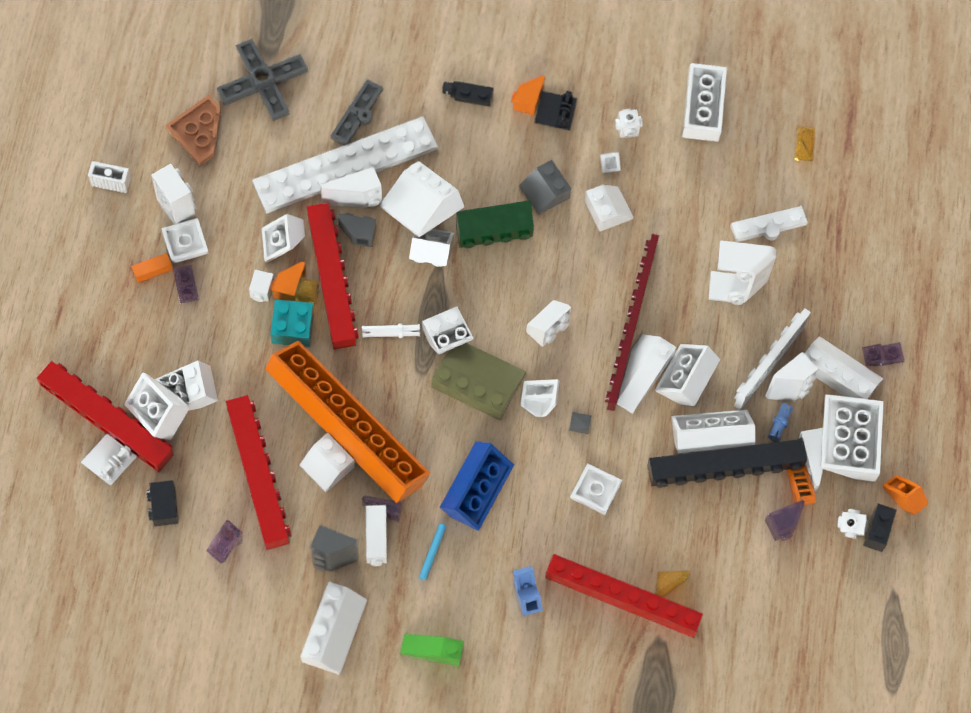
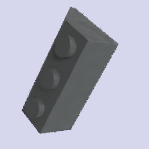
M319 526L310 546L312 563L316 569L332 572L358 560L357 539L324 526Z

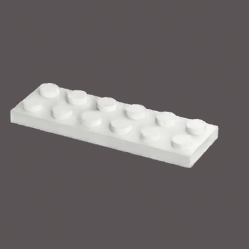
M804 308L801 313L797 312L791 325L789 327L786 326L782 331L779 341H774L768 355L764 354L759 361L757 369L753 368L748 375L749 379L746 383L743 382L737 389L738 393L734 397L736 400L735 408L741 410L803 331L811 314L810 311Z

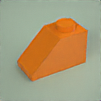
M541 75L519 85L517 92L514 91L511 102L514 103L513 110L534 116L544 87L545 76Z
M300 262L278 273L276 280L273 279L270 290L273 291V298L286 301L297 300L306 272L305 262Z
M897 474L882 485L884 490L901 509L913 515L928 505L922 487Z

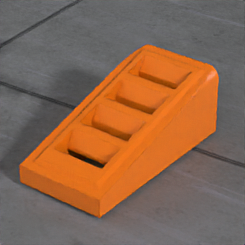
M803 466L801 470L791 471L790 468L787 469L795 506L814 504L816 495L807 467ZM803 472L802 476L794 477L793 473ZM805 479V482L796 483L795 481ZM806 486L807 489L798 490V487ZM802 493H808L807 496H800Z

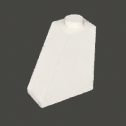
M386 505L366 506L367 564L372 566H381L383 563H387Z

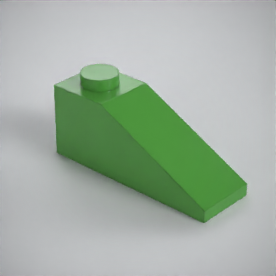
M404 634L400 654L459 667L464 641L446 637Z

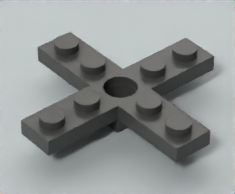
M253 39L237 44L236 50L249 75L217 87V92L224 106L258 92L273 121L290 115L289 109L276 85L308 72L301 54L268 67ZM260 75H265L268 77L266 80L263 81L256 79Z

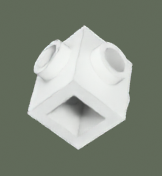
M625 109L618 113V119H615L616 130H619L620 138L638 136L639 129L642 127V117L638 116L637 109Z
M848 509V512H843L842 516H839L838 528H840V532L845 533V537L857 538V535L866 536L869 516L860 514L859 510ZM852 521H855V524L853 526H850V523Z

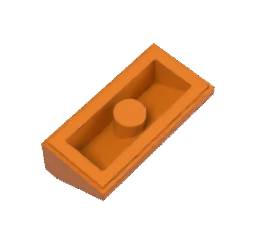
M167 253L131 266L137 283L173 270Z

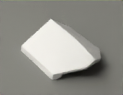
M560 380L524 381L521 406L535 417L547 416L557 405Z

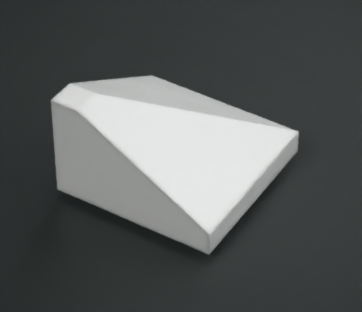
M619 152L600 155L602 173L621 171Z

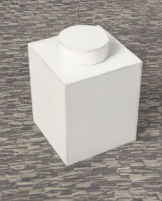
M259 270L254 271L249 288L250 298L258 302H269L272 292L270 290L271 283L274 279L272 273Z

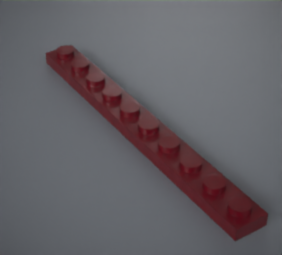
M652 234L651 239L646 240L644 251H647L646 257L642 256L640 267H643L642 273L638 272L636 284H639L638 290H633L631 300L634 301V305L629 306L627 317H630V321L624 325L622 334H626L625 340H620L618 351H622L621 356H616L614 368H617L616 374L611 375L609 383L613 387L611 392L607 391L605 402L608 403L607 410L615 411L659 235Z

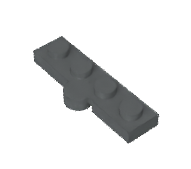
M368 79L366 80L331 134L332 140L342 145H347L361 124L368 125L372 122V112L370 110L383 91L382 86Z

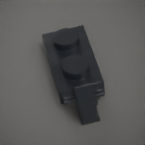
M459 81L443 83L442 93L450 95L455 101L487 107L491 105L494 91L492 87Z

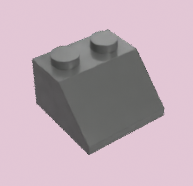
M552 160L537 167L519 185L527 199L531 200V205L538 215L570 199L572 189Z

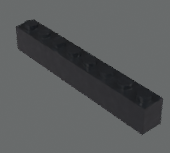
M803 439L652 457L649 458L647 466L651 486L662 488L674 483L676 485H684L690 481L702 483L707 479L718 481L730 476L741 478L746 474L758 476L770 471L772 473H780L789 468L791 471L801 470L805 466L807 459Z

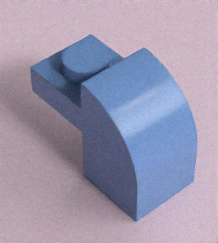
M532 566L514 570L513 585L523 616L543 611L541 596L536 587Z

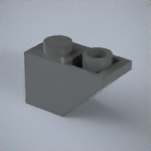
M350 213L338 215L339 226L354 245L373 246L376 219L369 216L358 217Z

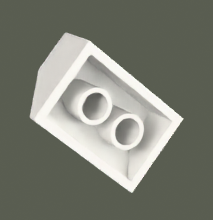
M680 344L655 391L680 405L695 406L715 371L720 358L709 346Z
M803 352L773 375L765 397L772 400L794 402L798 398H805L810 392L809 389L813 386L812 382L816 379L815 375L818 368Z

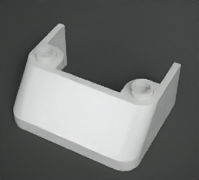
M720 240L718 270L736 272V274L711 271L708 300L732 302L735 305H741L768 282L776 260L777 250L771 246Z

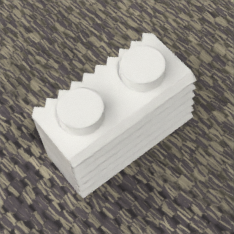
M95 161L91 163L88 177L92 187H99V189L102 187L110 191L127 193L131 181L129 168Z

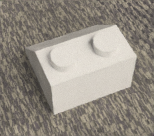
M600 185L586 191L584 202L599 232L634 218L619 187Z
M431 229L421 237L414 234L409 259H413L417 263H432L438 267L446 266L451 252L454 233Z
M327 433L312 446L300 463V467L325 492H328L355 468V462Z

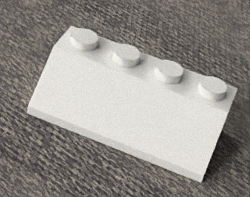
M820 336L804 353L818 368L815 375L816 378L844 397L869 399L883 380L882 377Z
M748 410L671 416L674 443L678 453L685 454L755 445V424Z
M328 582L301 654L302 662L340 675L367 599L347 587Z

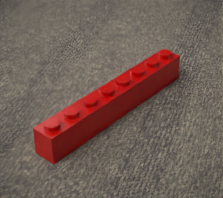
M329 203L307 206V215L333 350L356 346V339H359L357 327L353 328L352 322L355 321L354 310L349 308V305L352 304L351 294L346 292V287H349L347 276H343L342 272L345 270L344 259L339 257V254L342 253L341 243L336 242V237H339L337 225L333 226L332 220H335L334 209H330Z
M51 361L36 379L41 387L105 434H109L121 445L128 446L131 449L130 452L158 473L174 456L172 445L169 442L153 437L148 430L142 427L139 420L134 417L132 419L129 418L125 410L121 407H114L110 399L106 396H99L91 385H84L77 375L69 374L62 364H55Z
M248 395L227 400L225 402L266 550L289 544L288 537L292 535L289 525L285 526L283 519H286L284 507L280 508L278 503L281 500L279 489H274L273 483H276L274 471H269L268 465H271L269 454H265L263 450L266 447L264 436H259L258 430L261 429L259 418H254L253 412H256L254 401H250Z
M553 554L546 571L545 578L692 638H694L703 616L701 612L556 554Z

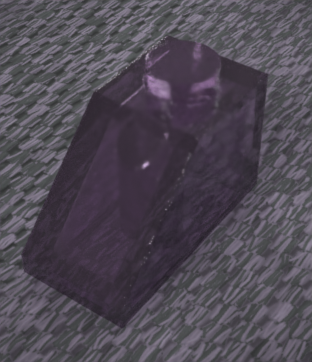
M803 500L767 515L765 522L775 541L779 539L784 541L793 536L792 534L805 504Z

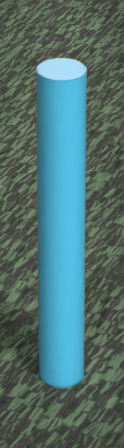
M442 523L438 525L420 572L419 578L422 580L427 579L445 532L446 525Z

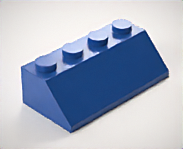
M475 442L440 508L451 518L479 531L514 464L491 443Z

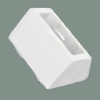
M553 300L527 324L526 333L542 347L546 343L550 344L560 330L563 332L569 326L571 307L568 304Z
M457 306L422 321V330L430 346L438 354L474 340Z

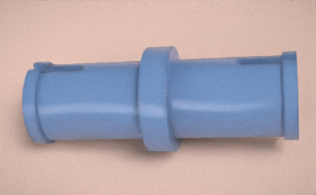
M787 403L781 404L777 417H774L773 427L768 435L770 440L774 437V442L780 441L784 428L788 426V418L793 407L790 405L787 409Z

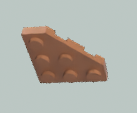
M207 95L165 125L167 131L199 166L215 156L221 108L210 95Z

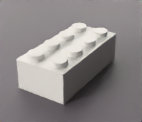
M690 63L682 138L719 142L722 129L727 67Z

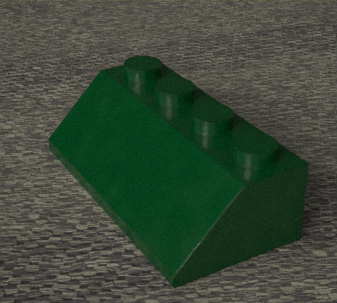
M531 200L456 212V232L459 247L472 248L482 244L487 246L495 242L507 243L514 239L526 240L533 237L534 224Z

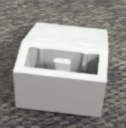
M195 361L155 379L180 397L190 408L188 411L203 408L218 401L211 366L203 362Z

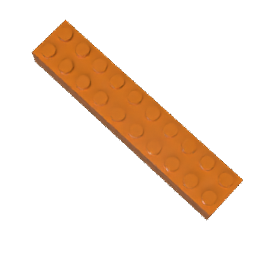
M299 340L272 354L265 370L396 503H399L423 487L431 473Z

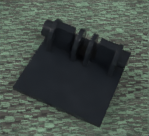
M542 91L534 123L570 130L577 98H574L571 91H566L563 95Z

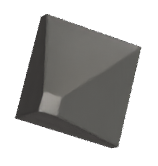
M573 412L569 431L588 434L591 415Z

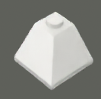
M286 214L262 228L265 262L268 263L292 250L305 237L303 219Z

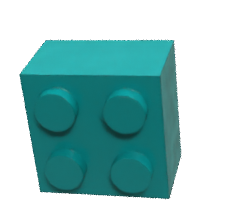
M275 300L270 333L272 344L291 345L299 340L304 346L310 347L314 316L313 303Z

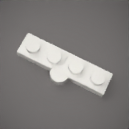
M802 206L733 222L730 227L736 242L765 236L768 240H775L778 238L780 231L807 225V219Z

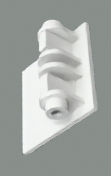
M106 434L81 463L111 486L137 456L130 452L131 449L128 446L121 445L109 434Z

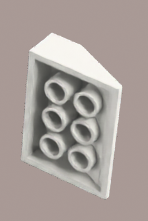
M418 161L403 171L381 202L380 207L416 236L421 237L464 208V204L459 191Z
M825 395L821 453L822 469L857 480L873 482L877 480L880 475L883 401Z

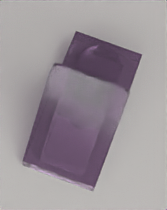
M226 520L206 551L218 562H225L233 548L242 544L243 532L229 520Z

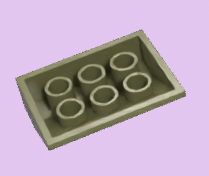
M465 343L448 352L432 378V388L501 421L526 371Z

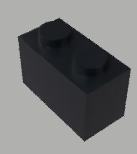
M174 481L149 483L150 490H146L147 501L151 502V508L148 509L149 521L153 520L155 527L178 524Z
M877 504L873 510L863 546L880 552L884 550L897 509Z

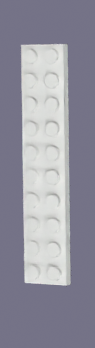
M420 117L253 179L252 182L267 214L321 194V184L374 167L377 173L438 150V146L424 117Z

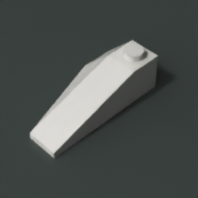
M642 334L632 348L616 404L633 414L674 357L676 347L661 337Z

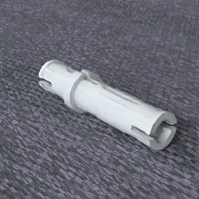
M420 324L363 325L362 337L399 336V338H403V336H420Z

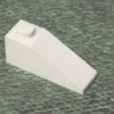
M823 428L801 431L798 439H803L807 459L805 466L807 467L815 492L820 485L823 472L821 468Z

